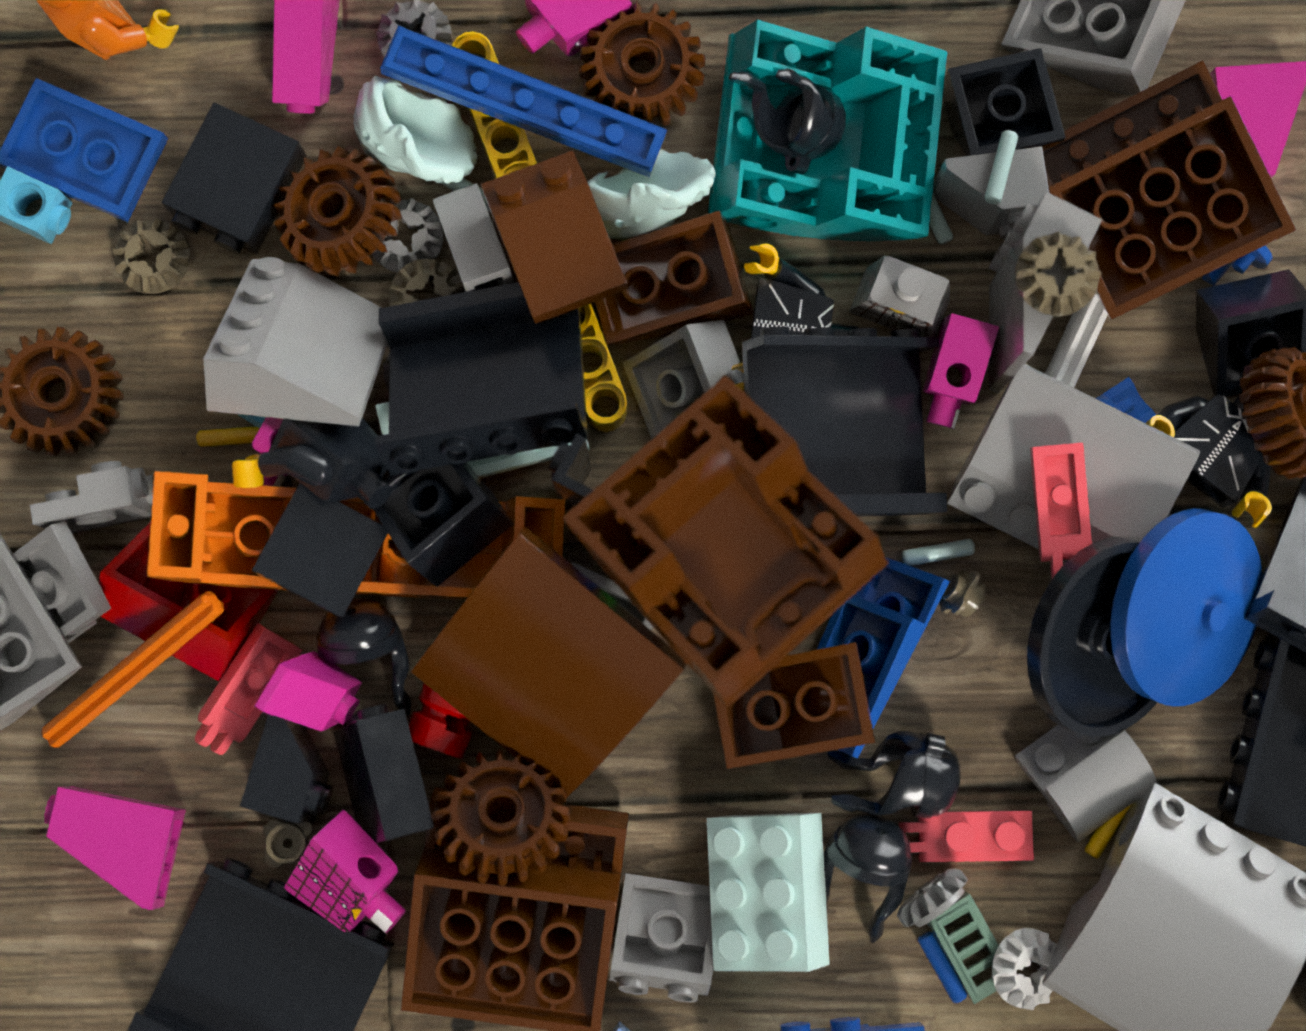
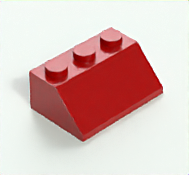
M150 522L101 571L98 584L101 586L111 609L100 617L146 641L204 592L210 591L214 593L217 599L223 603V613L171 656L219 681L257 623L260 624L278 590L217 586L148 577Z

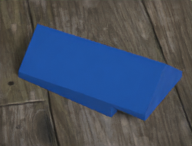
M887 557L885 559L888 564L832 614L817 647L818 650L854 642L857 643L873 728L950 582L942 577ZM865 745L838 750L858 759Z

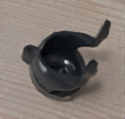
M792 69L777 70L775 77L779 81L800 88L788 94L775 109L768 99L767 87L762 80L754 77L750 72H732L729 76L730 81L753 89L752 110L757 134L762 143L785 157V166L788 171L804 174L809 169L811 159L821 158L836 148L846 128V112L840 97L833 91L815 86L810 79L798 75Z
M366 598L352 599L343 618L327 612L320 623L316 636L319 657L335 665L352 664L373 660L391 652L393 701L399 710H405L406 716L410 714L412 701L404 689L405 679L409 672V657L402 632L395 617L377 601Z
M909 731L892 733L877 747L871 758L858 757L857 759L842 751H830L827 754L828 759L847 770L874 771L887 762L902 760L888 791L878 802H872L850 794L831 795V802L846 811H860L874 816L892 814L902 808L911 806L914 817L930 819L932 816H939L948 811L955 801L960 784V763L955 751L945 744V736L933 733L923 734Z
M863 814L855 816L839 826L829 839L824 850L826 907L828 909L827 903L830 896L834 865L848 876L864 883L881 887L889 886V891L884 901L868 922L870 942L874 943L883 934L885 920L902 903L907 879L911 871L912 857L908 838L897 824L882 815Z

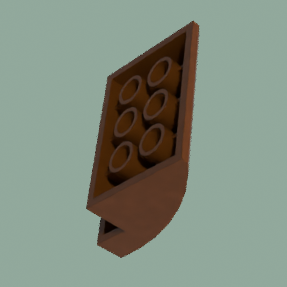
M1203 60L1064 130L1066 137L1064 141L1038 146L1043 149L1049 193L1102 219L1088 249L1096 251L1095 259L1098 269L1102 272L1096 294L1111 320L1296 231L1232 97L1229 96L1222 100Z
M526 527L458 609L411 672L512 756L520 753L523 758V765L528 766L536 761L538 775L552 772L554 777L553 788H564L568 797L647 714L685 670L687 663L669 644Z
M434 788L429 801L431 816L434 811L440 810L436 807L435 797L438 792H447L445 788ZM563 804L570 809V820L564 823L568 828L567 840L557 842L560 846L558 857L553 859L544 856L546 869L542 873L528 866V879L524 883L517 878L515 872L508 873V882L504 887L498 882V874L490 873L489 879L482 885L478 881L477 868L463 876L459 872L460 860L449 863L445 859L444 854L447 846L437 845L435 833L440 828L434 826V828L427 829L424 850L414 874L401 1011L548 1031H600L629 813ZM503 810L496 811L489 816L490 820L500 824L507 823L514 818L510 812Z

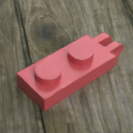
M1083 442L1030 447L1039 556L1041 562L1050 561L1052 579L1063 566V560H1069L1079 551L1092 544Z
M257 623L200 710L198 721L202 725L195 735V742L203 747L210 745V750L218 755L226 753L233 741L242 742L262 713L261 710L255 707V704L281 662L298 657L302 649Z
M1030 810L947 811L939 816H932L930 819L918 818V822H899V827L904 833L918 832L919 841L909 843L911 852H919V862L1034 861L1032 811Z

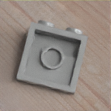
M120 461L101 462L91 466V473L76 475L79 495H76L75 490L55 491L45 495L46 502L30 504L33 525L46 529L52 524L65 521L72 534L149 519L152 517L154 474L146 476L142 467L132 469L122 466Z
M65 521L48 526L13 553L68 643L97 624L96 619L111 609L101 586L98 584Z
M626 873L609 981L619 982L618 989L620 991L634 995L647 994L649 987L669 990L668 997L679 1002H696L698 995L708 996L713 973L710 886Z

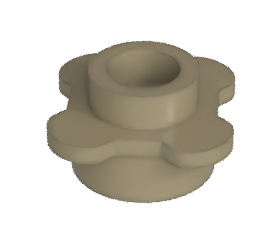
M962 570L950 577L948 580L950 582L942 596L941 612L948 614L952 611L953 614L966 618L977 610L986 591L985 585L979 581L980 574L978 572L972 571L968 574V572Z
M278 819L267 822L263 830L267 837V852L264 855L265 863L271 868H279L282 864L289 863L297 865L309 844V835L313 831L311 822L299 824L282 823ZM287 838L293 841V845L290 848L284 845V841Z

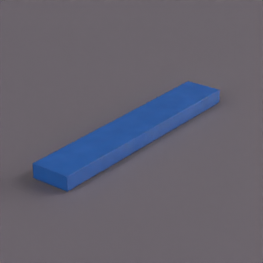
M399 25L380 67L382 75L647 177L651 175L667 133L665 128Z

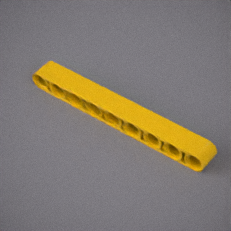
M465 32L452 43L453 47L471 54H480L485 59L499 64L492 44L481 33ZM468 108L495 179L537 164L524 129ZM503 138H511L518 142V146L510 153H500L494 149L496 143ZM590 303L580 307V312L585 316V320L581 324L583 354L590 352L598 355L602 360V365L594 372H584L586 419L596 430L608 432L619 428L626 420L627 399ZM603 396L614 398L619 404L618 411L611 417L598 416L592 409L594 402L598 398Z

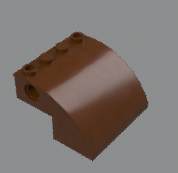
M726 375L562 517L589 553L632 604L727 707L732 705L888 564L877 535L807 470L797 442Z

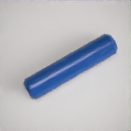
M928 931L920 935L917 941L951 1001L959 1003L966 999L967 992L934 934Z

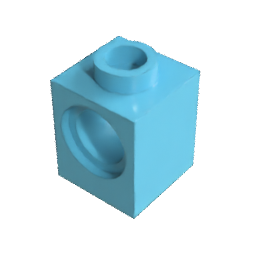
M7 166L0 180V221L52 244L56 235L61 234L68 226L71 218L70 207L73 203L60 190ZM42 199V207L39 212L32 216H26L28 205L34 200Z

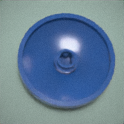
M1188 509L1174 513L1152 528L1130 556L1120 577L1113 601L1111 643L1120 674L1129 687L1144 698L1174 707L1197 703L1218 690L1234 673L1245 656L1257 625L1244 619L1262 576V566L1257 547L1251 535L1234 518L1204 509Z

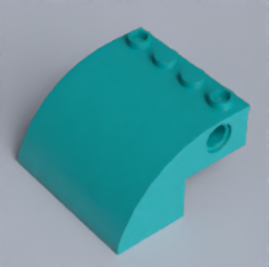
M758 19L738 32L731 33L728 38L713 164L716 174L710 189L708 214L720 210L729 223L768 232L816 239L896 241L927 237L929 233L948 51L869 27H864L837 43ZM792 69L798 75L810 79L815 86L833 91L840 97L846 112V128L836 148L821 158L811 159L809 169L804 174L788 171L785 166V157L762 143L757 134L752 110L753 89L730 81L729 76L732 72H750L754 77L762 80L767 87L768 99L775 109L788 94L800 88L779 81L775 77L777 70Z

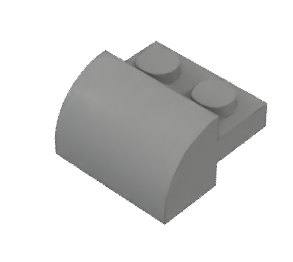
M1057 725L1015 755L1017 764L1043 794L1048 807L1077 843L1138 800L1150 789L1151 785L1156 783L1155 775L1148 761L1125 730L1109 736L1089 737Z

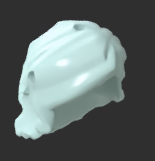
M373 76L370 82L363 84V88L359 91L353 125L362 149L366 154L376 158L384 167L390 170L408 173L417 178L424 179L426 182L458 183L462 181L463 177L471 174L478 158L476 154L477 148L473 142L474 134L471 128L463 122L460 111L455 105L447 103L441 97L431 98L424 96L422 93L409 92L402 87L401 83L394 79Z
M660 149L650 177L623 168L617 175L607 178L604 177L608 172L598 173L587 182L609 238L625 241L672 226L677 218L685 214L689 206L709 195L716 173L713 165H711L707 158L693 157L688 152L669 153Z

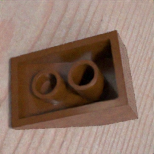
M573 150L481 184L493 222L535 324L629 289L588 182Z
M720 210L612 244L629 289L595 302L608 346L670 335L688 324L724 320L726 322L754 313L731 229Z
M856 642L786 655L729 707L713 692L727 769L876 743Z

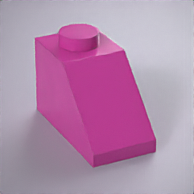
M312 651L281 662L259 697L255 707L262 712L322 732L338 723L344 725L350 719L360 701L354 696L362 682L335 664L323 660L317 652Z

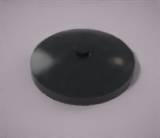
M1129 538L1100 540L1085 547L1071 557L1055 574L1043 593L1036 608L1029 632L1027 671L1030 686L1038 705L1058 725L1089 737H1102L1119 733L1137 723L1157 704V702L1137 694L1129 687L1118 670L1112 650L1111 613L1116 589L1130 556L1140 543Z

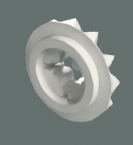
M1033 928L1018 929L1005 937L998 946L992 964V977L998 994L1008 1004L1018 1008L1034 1010V1007L1038 1004L1050 1003L1049 995L1052 990L1044 986L1042 981L1057 944L1052 942L1048 933ZM1031 961L1040 965L1038 972L1031 973L1030 977L1017 973V970H1023L1024 967L1030 966Z

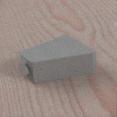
M478 183L432 199L465 291L469 292L514 283Z

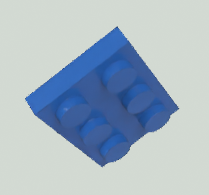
M36 78L0 149V167L6 169L8 166L60 190L70 198L128 222L168 138L163 132Z

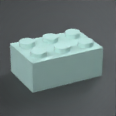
M822 813L730 815L707 818L714 971L809 972L830 965Z

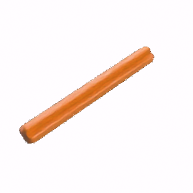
M210 591L204 592L42 727V737L48 740L51 747L60 748L221 615L224 611L223 603L217 599L214 593Z

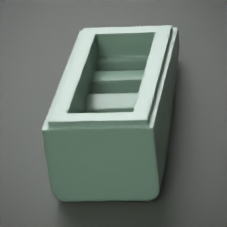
M964 892L950 908L927 923V925L934 934L972 1003L976 1004L997 991L993 977L977 986L973 982L972 977L992 966L994 955L999 945L970 893ZM967 914L970 921L947 934L944 926ZM976 930L980 938L957 951L953 943ZM986 947L990 955L966 968L962 960Z

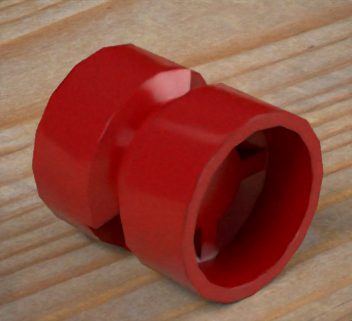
M423 683L418 696L423 707L421 710L412 712L408 723L412 742L463 759L472 736V732L467 727L471 721Z

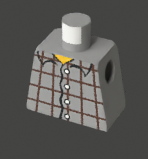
M883 256L865 269L849 313L893 330L918 329L920 337H936L950 302V281L945 277L893 257Z

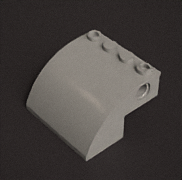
M1154 783L1150 789L1130 806L1124 816L1099 882L1072 905L1042 984L1118 1031H1268L1286 1001L1306 959V873L1186 802L1181 797Z

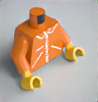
M36 0L61 34L105 60L114 55L144 48L147 42L158 48H167L172 43L179 29L178 25H166L171 14L166 10L160 9L152 14L147 27L142 28L141 25L133 21L118 0Z

